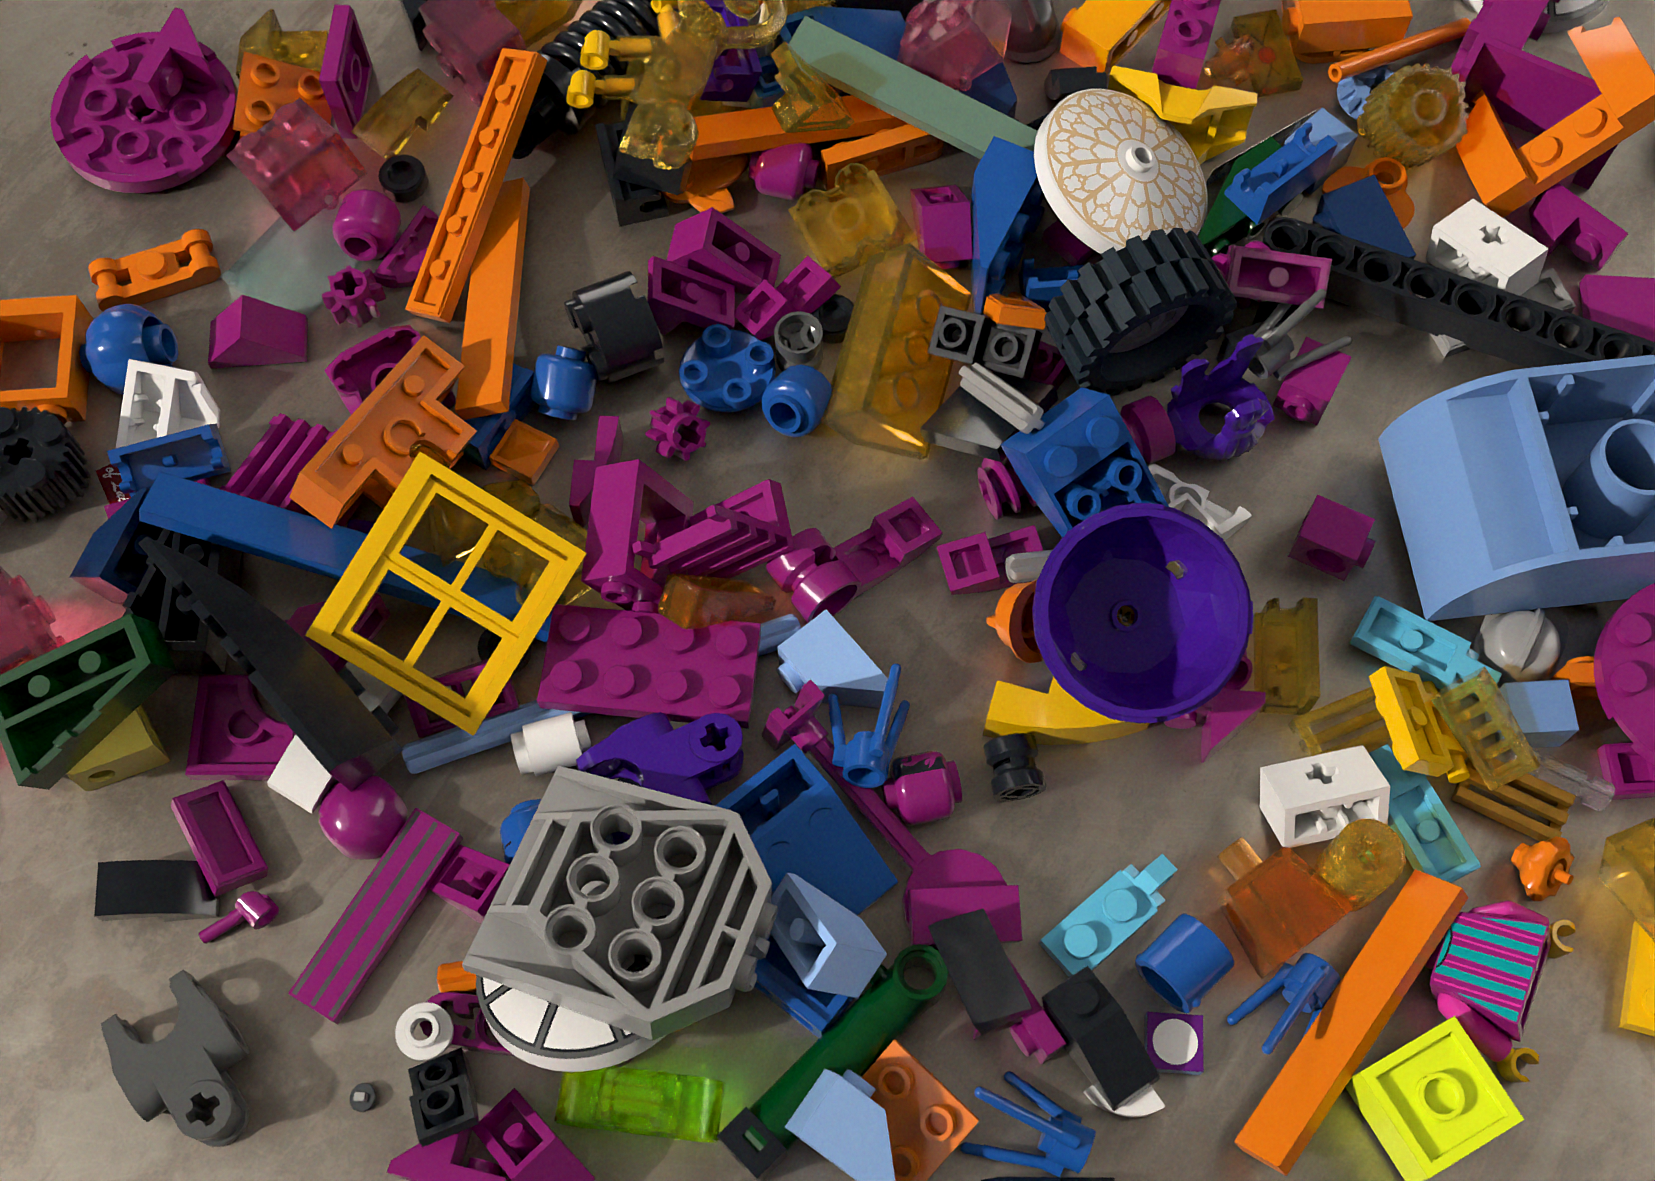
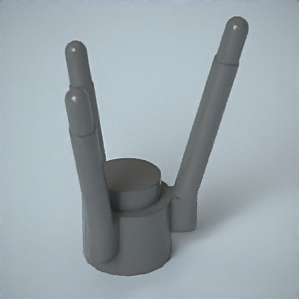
M1319 289L1278 327L1274 326L1292 304L1279 303L1253 334L1255 337H1262L1264 340L1248 366V369L1253 374L1262 379H1267L1273 374L1276 379L1281 381L1293 370L1352 344V337L1345 336L1290 360V353L1294 350V344L1287 333L1325 298L1327 293L1324 289Z

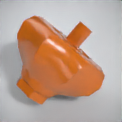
M1556 836L1534 845L1521 843L1515 848L1511 862L1520 870V879L1526 894L1533 901H1543L1548 896L1555 897L1563 883L1570 885L1573 881V875L1569 874V870L1575 856L1571 853V845L1566 838Z

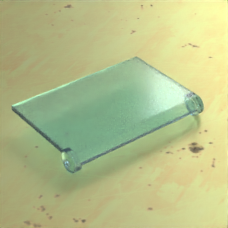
M315 178L309 188L221 277L228 285L245 296L305 314L309 318L324 302L321 294L331 291L327 277L329 275L334 276L340 270L346 269L347 265L355 269L361 262L345 254L333 237L332 226L343 200L330 192L329 187L321 179Z

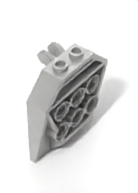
M558 765L462 966L465 971L653 1041L729 1008L736 990L744 992L753 990L757 980V974L754 972L757 959L765 958L769 950L770 942L766 939L772 930L778 906L771 904L772 882L739 813ZM614 832H625L631 835L628 841L619 845H612L604 841L608 835ZM678 854H686L694 858L692 864L683 868H676L667 863L671 857ZM592 881H603L609 885L606 891L599 895L590 896L581 892L584 885ZM659 903L666 904L673 909L672 913L663 919H651L644 914L649 907ZM576 931L586 935L584 941L573 948H564L557 944L559 938L567 932ZM633 955H643L651 960L650 965L646 969L636 973L628 972L621 967L623 962Z

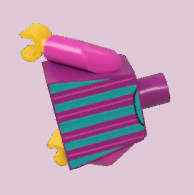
M1509 900L1472 908L1468 913L1459 912L1424 967L1433 970L1430 987L1433 999L1437 1001L1438 1010L1447 1020L1453 1016L1457 1018L1477 1050L1490 1060L1497 1062V1069L1505 1080L1510 1082H1529L1526 1076L1518 1072L1516 1068L1517 1058L1520 1057L1528 1064H1539V1055L1530 1048H1512V1040L1521 1042L1547 957L1556 959L1574 951L1572 947L1563 945L1557 935L1567 937L1575 933L1576 928L1573 922L1565 919L1550 924L1547 917Z

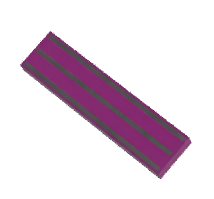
M415 808L288 994L338 1025L428 892V888L463 840L461 834L420 809Z

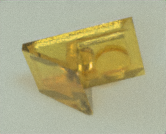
M269 9L240 37L235 74L240 79L244 51L321 72L328 31H282L274 9Z
M784 41L771 53L779 70L775 78L786 92L772 106L783 131L795 133L846 129L854 123L841 96L789 44Z

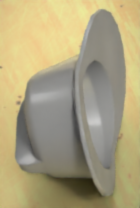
M1560 607L1485 615L1475 638L1473 650L1479 654L1478 662L1502 673L1493 691L1494 693L1504 683L1550 681L1567 644L1569 628L1565 614Z

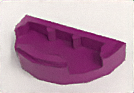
M424 204L373 275L376 283L393 289L414 286L439 219L437 214Z

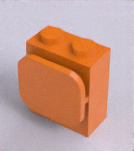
M1281 0L1283 33L1285 36H1289L1293 54L1299 60L1309 64L1340 62L1365 53L1369 48H1379L1402 40L1413 17L1409 0Z

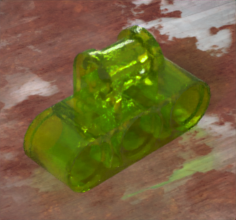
M619 1065L581 1072L562 1071L554 1122L578 1128L693 1142L717 1143L726 1083L711 1078L673 1074L661 1070L648 1071L619 1067Z

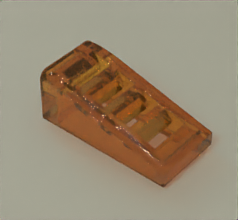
M672 573V575H667L658 605V612L683 629H696L772 611L777 600L746 580Z

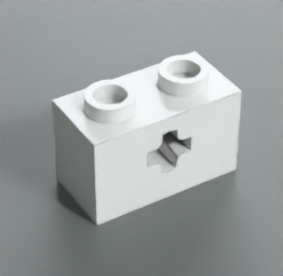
M1471 199L1433 226L1425 260L1437 268L1520 296L1538 283L1549 249L1500 217L1497 213L1491 211L1475 199Z
M1363 745L1260 767V809L1283 849L1383 828L1388 825L1390 785Z

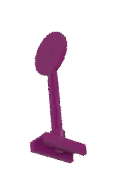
M811 679L802 686L794 707L791 705L784 712L777 707L769 714L762 732V737L776 751L792 739L805 755L810 753L911 869L912 873L907 879L902 898L904 918L908 928L907 891L909 889L1007 885L998 868L980 854L963 849L939 851L933 855L927 853L871 788L854 786L843 778V767H837L832 764L834 745L827 738L829 733L815 718L825 695Z

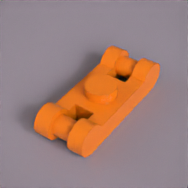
M192 229L185 232L181 239L115 260L105 257L93 260L89 264L88 269L92 282L99 287L95 293L99 309L104 312L108 308L122 304L139 306L216 281L221 276V270L218 260L210 254L213 244L209 232L204 229ZM190 261L188 266L181 268V263ZM131 279L132 283L124 286L118 285V283Z

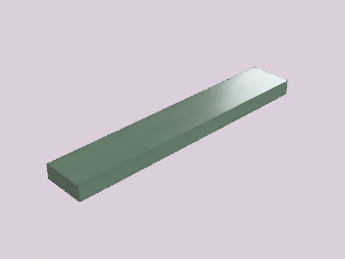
M804 16L783 53L784 62L979 159H982L994 136L1034 152L1037 130L807 16Z

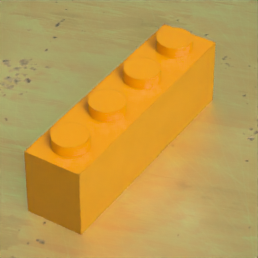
M1086 0L1079 9L1076 7L1072 8L1062 21L1060 31L1063 32L1060 53L1081 67L1096 66L1097 72H1106L1107 76L1111 72L1113 65L1117 66L1168 12L1172 0Z

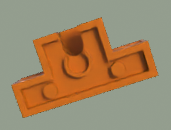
M423 335L298 473L289 498L332 529L362 494L384 509L419 452L424 453L451 470L463 456V449L477 432V430L441 404L451 393L465 366Z

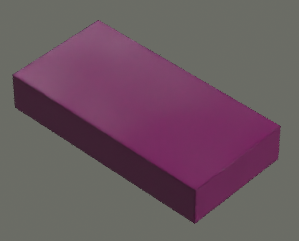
M224 780L172 798L171 809L215 897L267 877L269 868Z
M1019 885L909 889L907 891L910 946L916 944L936 946L929 931V925L943 919L983 908L1001 943L1023 941Z

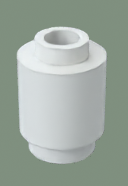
M572 712L522 725L523 731L510 734L513 751L521 775L534 772L537 777L555 772L558 765L567 768L576 766V759L592 747L585 720L575 722Z

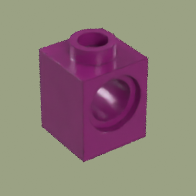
M1306 336L1296 357L1324 344ZM1336 351L1293 370L1285 377L1272 406L1283 410L1292 419L1307 421L1317 426L1352 357Z
M1317 494L1303 520L1288 557L1345 581L1354 565L1363 569L1374 548L1376 541L1368 538L1375 519Z

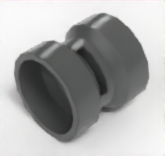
M801 311L791 312L783 316L777 322L774 330L776 364L782 372L790 366L801 364L818 370L823 361L822 325L816 317Z

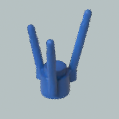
M898 663L891 666L875 732H858L846 744L838 697L836 694L828 696L829 716L834 742L832 764L837 767H843V778L854 786L875 788L887 781L889 764L910 708V703L907 700L901 701L887 735L901 673V666Z
M1304 953L1294 966L1284 962L1271 980L1227 1017V1022L1230 1025L1237 1024L1284 986L1285 989L1282 994L1290 1005L1262 1045V1052L1269 1055L1284 1038L1301 1011L1311 1013L1314 1009L1304 1035L1331 997L1341 978L1328 962L1314 954Z
M1010 1071L1004 1074V1080L1049 1113L1051 1116L1048 1120L983 1087H977L974 1090L977 1098L1041 1131L1042 1134L1037 1148L1046 1152V1155L1041 1156L969 1142L961 1144L960 1149L962 1153L1042 1169L1057 1177L1061 1176L1064 1167L1078 1174L1081 1172L1090 1154L1096 1135L1095 1130L1081 1124L1082 1117L1065 1110Z

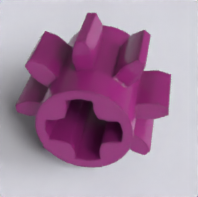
M347 265L346 269L340 270L334 276L329 275L327 277L331 291L324 292L321 296L327 309L331 310L337 324L340 325L346 320L361 328L362 324L369 322L373 317L379 318L381 316L376 302L385 300L386 295L382 285L376 283L371 269L368 268L362 273L360 270Z
M667 397L666 406L659 408L657 411L651 410L649 412L652 418L650 429L645 432V435L655 441H659L655 452L668 459L675 454V456L688 461L690 459V452L697 450L699 447L705 448L706 428L711 424L703 418L696 417L701 407L699 404L690 400H686L682 404L674 398Z

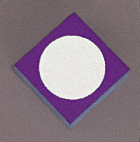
M1149 1011L1145 1013L1144 1048L1158 1072L1201 1075L1204 1072L1203 1015Z

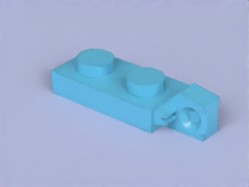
M1374 596L1349 643L1403 671L1419 674L1422 681H1432L1436 688L1457 696L1462 691L1482 701H1486L1493 693L1502 673L1477 661L1479 654L1469 648L1471 642L1380 596Z
M1388 744L1370 752L1369 755L1390 785L1387 826L1413 869L1452 883L1480 868V862L1425 774L1403 770Z
M1162 853L1141 873L1132 864L1123 871L1119 870L1040 940L1039 945L1069 978L1086 966L1093 971L1155 916L1158 911L1157 908L1165 901L1158 890L1173 877V874L1178 869Z

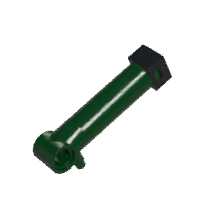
M916 944L902 950L888 969L881 963L869 981L871 986L749 1109L745 1107L717 1135L720 1144L755 1181H763L788 1156L787 1152L800 1140V1138L786 1129L785 1126L824 1069L834 1072L841 1077L849 1069L861 1077L894 1039L898 1040L928 1008L938 1003L944 993L949 973L940 952L932 946ZM911 966H924L931 971L935 982L927 989H914L905 981V971Z

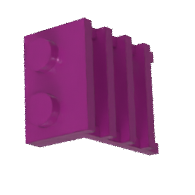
M280 413L278 417L274 416L271 419L269 429L226 486L222 485L219 489L316 518L289 497L300 471L338 429L330 432L324 425L316 424L315 427H312L303 419L298 418L295 422L287 415ZM364 494L338 521L337 525L343 527L346 525L366 497Z
M767 479L689 517L691 527L655 544L641 540L632 544L634 554L648 558L649 568L658 569L668 564L669 573L677 575L688 570L689 579L698 580L707 575L708 584L714 586L795 549L781 483L771 479Z

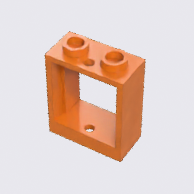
M77 295L0 300V374L4 342L60 339L56 387L0 391V407H6L10 410L11 408H16L17 411H21L23 406H26L30 411L33 407H37L40 412L47 410L50 415L54 414L63 424L86 420L90 373L84 369L79 351L81 345L86 344V332L93 321V317Z

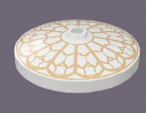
M1087 89L1075 92L1064 98L1043 120L1036 135L1034 145L1035 169L1041 189L1061 222L1087 246L1100 254L1112 247L1118 251L1126 247V240L1139 235L1143 241L1149 237L1151 231L1163 229L1167 235L1173 228H1183L1185 233L1191 230L1198 236L1205 222L1208 207L1207 189L1202 170L1186 140L1168 120L1161 119L1152 107L1121 92L1107 89Z

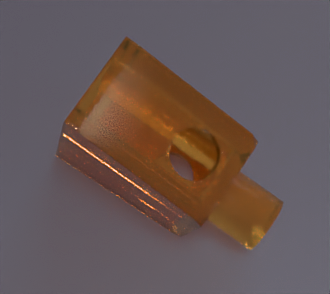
M1241 837L1217 856L1236 880L1217 899L1219 907L1261 979L1265 978L1325 933L1355 908L1347 898L1291 848L1286 846L1262 861L1246 840Z

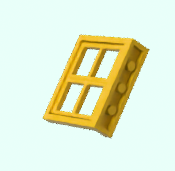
M419 452L305 636L474 736L587 553L429 456ZM437 493L489 524L452 585L400 554ZM498 530L550 561L513 621L461 591ZM389 570L441 601L404 661L353 631V628ZM450 607L502 637L466 698L414 668V665Z

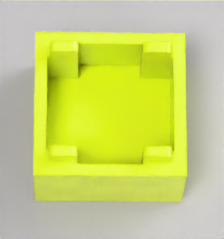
M1455 1016L1355 1074L1345 1086L1405 1181H1424L1431 1178L1524 1120Z

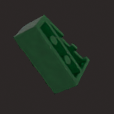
M129 613L0 675V741L18 786L49 790L177 671L156 622Z

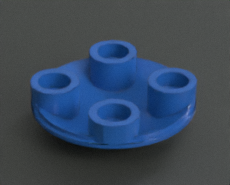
M722 324L708 326L703 331L702 337L695 340L684 352L679 365L680 382L688 397L700 406L718 412H735L755 405L762 400L766 387L775 379L776 375L774 352L768 343L758 340L754 335L747 332L729 330L728 327Z

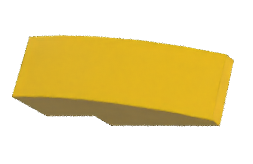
M1054 676L1048 694L997 680L983 736L998 738L1010 734L1028 733L1034 735L1036 743L1040 745L1086 744L1116 739L1146 730L1150 723L1124 722L1105 717L1078 702L1060 687Z

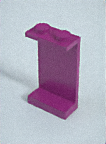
M1479 32L1470 51L1462 47L1460 48L1448 72L1449 75L1456 77V79L1453 80L1446 77L1434 101L1435 104L1442 106L1434 124L1443 127L1455 102L1473 109L1475 105L1472 100L1483 89L1503 122L1538 136L1602 93L1595 81L1589 77ZM1617 145L1578 169L1571 183L1589 190Z

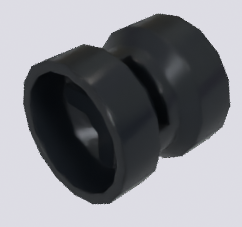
M1028 733L1010 734L995 738L984 745L986 763L993 767L994 771L991 787L995 800H1022L1038 795L1046 789L1043 771L1038 769L1035 763L1038 748L1034 735Z

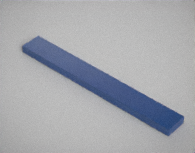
M159 471L139 509V520L141 522L336 580H340L368 535L367 533L337 524L331 529L317 518ZM406 545L400 553L451 585L465 564ZM475 567L461 591L513 621L535 584ZM390 570L376 591L433 609H437L441 602ZM562 595L556 604L561 603ZM450 607L449 611L447 612L450 614L470 619L462 613L458 612L457 610L453 609L452 607ZM553 610L535 639L544 642L548 641Z

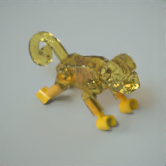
M651 0L653 10L656 13H660L657 16L660 37L617 35L616 40L613 41L610 40L607 33L601 30H593L585 37L580 57L581 65L590 70L606 68L609 55L616 56L617 61H643L646 64L644 73L642 75H602L601 80H596V77L591 72L578 70L571 77L566 101L575 108H588L593 104L594 94H601L602 99L629 100L638 104L639 106L635 109L620 144V152L639 159H652L655 168L666 170L678 169L688 161L698 140L699 130L691 112L695 110L705 89L714 61L725 49L758 48L773 42L779 36L787 19L786 1L762 0L768 12L766 21L751 26L727 27L721 13L712 10L705 0ZM723 0L731 12L742 18H754L759 9V2L757 0Z

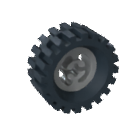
M1173 228L1166 235L1163 229L1151 231L1149 237L1143 241L1139 235L1126 240V247L1118 251L1112 247L1101 253L1104 259L1093 265L1088 262L1078 271L1081 276L1077 280L1068 279L1060 287L1063 295L1052 298L1048 305L1051 311L1045 313L1047 330L1079 387L1101 393L1106 391L1108 395L1114 396L1119 395L1125 387L1131 392L1141 388L1143 382L1149 379L1154 383L1165 378L1164 372L1173 367L1177 371L1187 364L1186 359L1192 354L1199 356L1208 348L1206 342L1218 339L1224 332L1222 325L1231 323L1234 317L1232 310L1237 308V302L1234 294L1196 233L1191 230L1185 233L1183 228Z

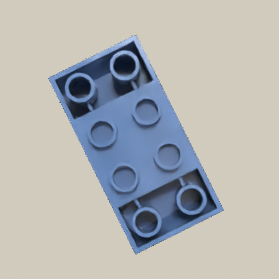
M1655 355L1515 369L1485 376L1452 387L1422 401L1394 420L1378 438L1426 620L1435 621L1629 599L1639 590L1655 583Z

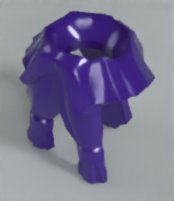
M1252 334L1243 337V340L1238 342L1232 355L1215 366L1209 375L1204 373L1210 364L1205 358L1191 360L1182 367L1181 384L1179 386L1175 385L1170 389L1172 399L1167 404V415L1172 424L1177 444L1182 445L1187 451L1204 459L1210 458L1218 461L1221 459L1229 460L1231 457H1240L1258 444V439L1264 434L1267 424L1275 420L1265 392L1260 391L1254 383H1249L1242 377L1251 359H1253L1257 350L1262 346L1264 342L1262 337H1255ZM1221 403L1231 409L1225 415V425L1217 435L1207 432L1200 424L1198 416L1200 409L1207 404Z

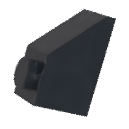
M1088 966L1042 996L1043 1009L1066 1042L1065 1050L1113 1111H1116L1160 1080L1158 1071L1123 1008Z

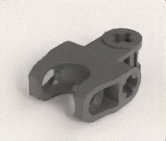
M182 970L169 978L170 988L178 1003L179 1015L174 1029L164 1039L155 1043L145 1044L136 1029L127 1020L120 1019L117 1014L101 1023L102 1033L110 1054L112 1072L129 1103L143 1120L150 1122L166 1110H169L177 1127L184 1135L199 1140L211 1147H224L235 1142L244 1133L249 1120L247 1103L227 1069L248 1056L250 1051L231 1016L210 998L194 976ZM213 1104H217L218 1106L213 1110L216 1120L211 1124L206 1123L212 1117L209 1108Z

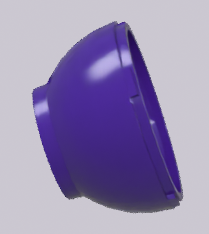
M1131 503L1117 505L1091 515L1064 535L1049 554L1036 582L1032 607L1034 638L1045 665L1060 687L1083 706L1114 720L1132 723H1157L1169 721L1195 711L1218 695L1234 675L1247 649L1249 635L1252 634L1253 601L1250 600L1249 587L1238 560L1223 538L1202 521L1176 508L1167 507L1162 504ZM1169 562H1176L1184 570L1181 578L1177 579L1173 572L1166 568ZM1122 606H1128L1134 612V621L1129 626L1122 625L1117 619V612ZM1071 654L1084 665L1082 670H1078L1072 664Z

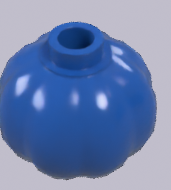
M122 304L106 309L93 319L86 332V344L81 345L79 355L81 363L87 372L93 373L95 378L111 391L123 395L129 359L173 367V362L178 357V344L171 327L164 324L155 314L138 305Z

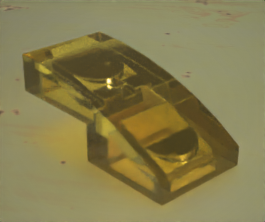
M417 68L392 86L367 111L351 132L388 160L398 155L418 126L427 132L454 95Z

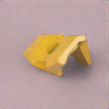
M1114 65L1109 74L1110 79L1107 90L1132 96L1152 107L1161 119L1168 120L1186 140L1199 165L1245 142L1254 106L1256 107L1257 93L1213 85L1211 89L1201 91L1169 85L1158 79V74Z

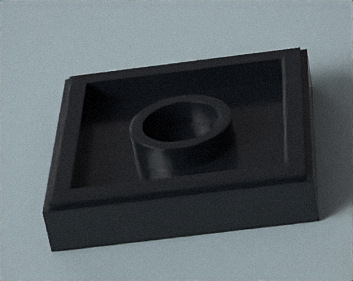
M991 371L1038 404L1044 410L1043 414L1049 411L1059 400L1053 385ZM961 386L920 428L924 442L1002 462L1007 457L1000 444L1020 431Z

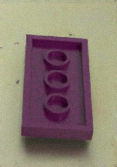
M556 604L552 612L537 703L543 709L641 718L652 713L661 712L667 715L669 721L685 723L693 722L707 714L722 713L734 718L741 728L749 729L761 639V623Z

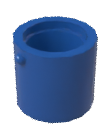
M1184 913L1180 914L1142 954L1136 956L1135 966L1144 981L1167 1004L1182 1013H1189L1194 1007L1200 1006L1201 1000L1234 967V959L1225 944L1214 932L1196 918Z

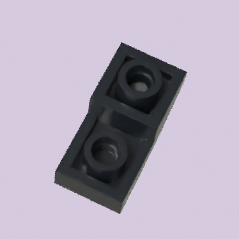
M940 305L927 353L967 365H973L974 362H977L990 371L1030 380L1042 332L1026 327L998 324L983 315Z
M462 1047L408 1069L413 1095L409 1097L417 1138L422 1148L479 1124L475 1087L469 1061Z

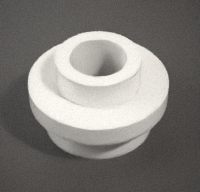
M429 1002L418 1003L409 1007L400 1016L395 1029V1038L400 1050L409 1058L417 1061H430L441 1056L450 1046L454 1035V1026L450 1015L439 1005ZM423 1021H430L433 1025L430 1037L423 1041L416 1040L414 1037L416 1026Z

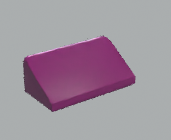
M1230 245L1227 255L1225 281L1234 296L1302 305L1319 289L1327 290L1332 259ZM1325 298L1315 308L1323 309Z

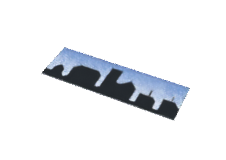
M1317 110L1278 131L1272 137L1279 144L1284 142L1309 120ZM1258 144L1214 168L1205 182L1206 186L1229 174L1235 160Z

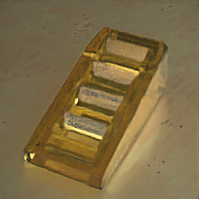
M1485 666L1444 687L1431 700L1490 791L1539 768L1540 763L1500 689ZM1475 692L1480 700L1463 709L1459 700ZM1488 711L1492 719L1473 728L1469 720ZM1500 730L1505 738L1484 748L1480 740ZM1513 749L1517 757L1494 768L1490 759Z

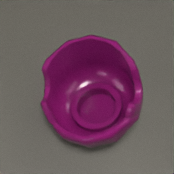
M372 775L353 792L339 781L336 782L323 797L318 810L320 816L318 822L322 832L341 853L354 860L376 859L383 855L407 820L405 803L396 790L378 775Z

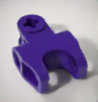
M652 713L620 726L607 738L585 751L576 759L578 771L609 779L628 778L639 783L643 788L712 805L706 790L729 782L739 774L743 767V734L736 720L722 713L704 715L675 730L665 713ZM711 728V733L707 734L706 730ZM614 832L609 835L614 845L623 844L631 837V835L625 832Z

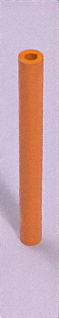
M1464 17L1331 64L1328 69L1329 77L1333 82H1339L1464 37L1471 21Z

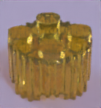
M1416 63L1412 67L1410 65L1402 67L1375 87L1371 94L1366 97L1367 103L1362 106V110L1365 112L1357 118V131L1363 139L1369 140L1367 147L1375 149L1373 155L1380 154L1381 158H1394L1402 163L1405 170H1408L1416 165L1419 167L1428 163L1462 140V136L1468 132L1466 129L1467 124L1464 120L1469 117V114L1464 112V109L1468 108V104L1463 103V99L1466 97L1464 90L1466 83L1465 81L1459 82L1460 75L1458 73L1456 75L1451 74V67L1446 70L1439 69V66L1430 69V65L1427 63L1422 67L1419 63Z

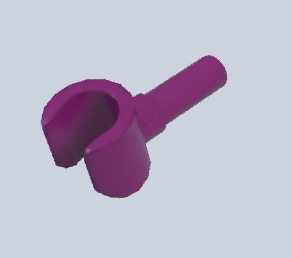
M249 891L239 897L235 903L236 909L200 931L199 937L204 944H207L233 927L240 925L245 920L255 930H258L273 921L280 910L268 895Z

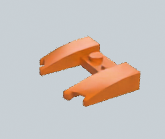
M1620 16L1613 18L1612 25L1586 31L1583 26H1579L1567 31L1601 91V95L1519 149H1517L1490 98L1483 89L1472 100L1475 107L1461 126L1451 129L1450 133L1460 158L1484 206L1497 213L1500 217L1507 216L1655 121V71Z

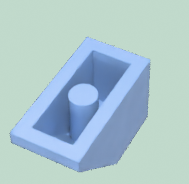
M827 609L778 646L779 667L777 672L785 685L793 693L800 691L802 686L811 679L825 695L822 703L828 704V696L836 694L839 705L869 708L881 707L888 678Z
M787 872L771 897V904L778 906L777 915L770 932L807 989L858 998L887 953L859 916L796 874Z
M824 1069L785 1128L856 1181H895L886 1111L870 1099L876 1089L849 1069L845 1071L842 1077Z

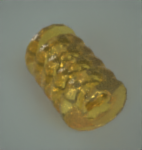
M1358 819L1347 824L1316 859L1314 876L1318 898L1330 908L1341 912H1356L1367 907L1376 897L1398 880V877L1402 874L1405 864V852L1398 834L1387 824L1375 819Z

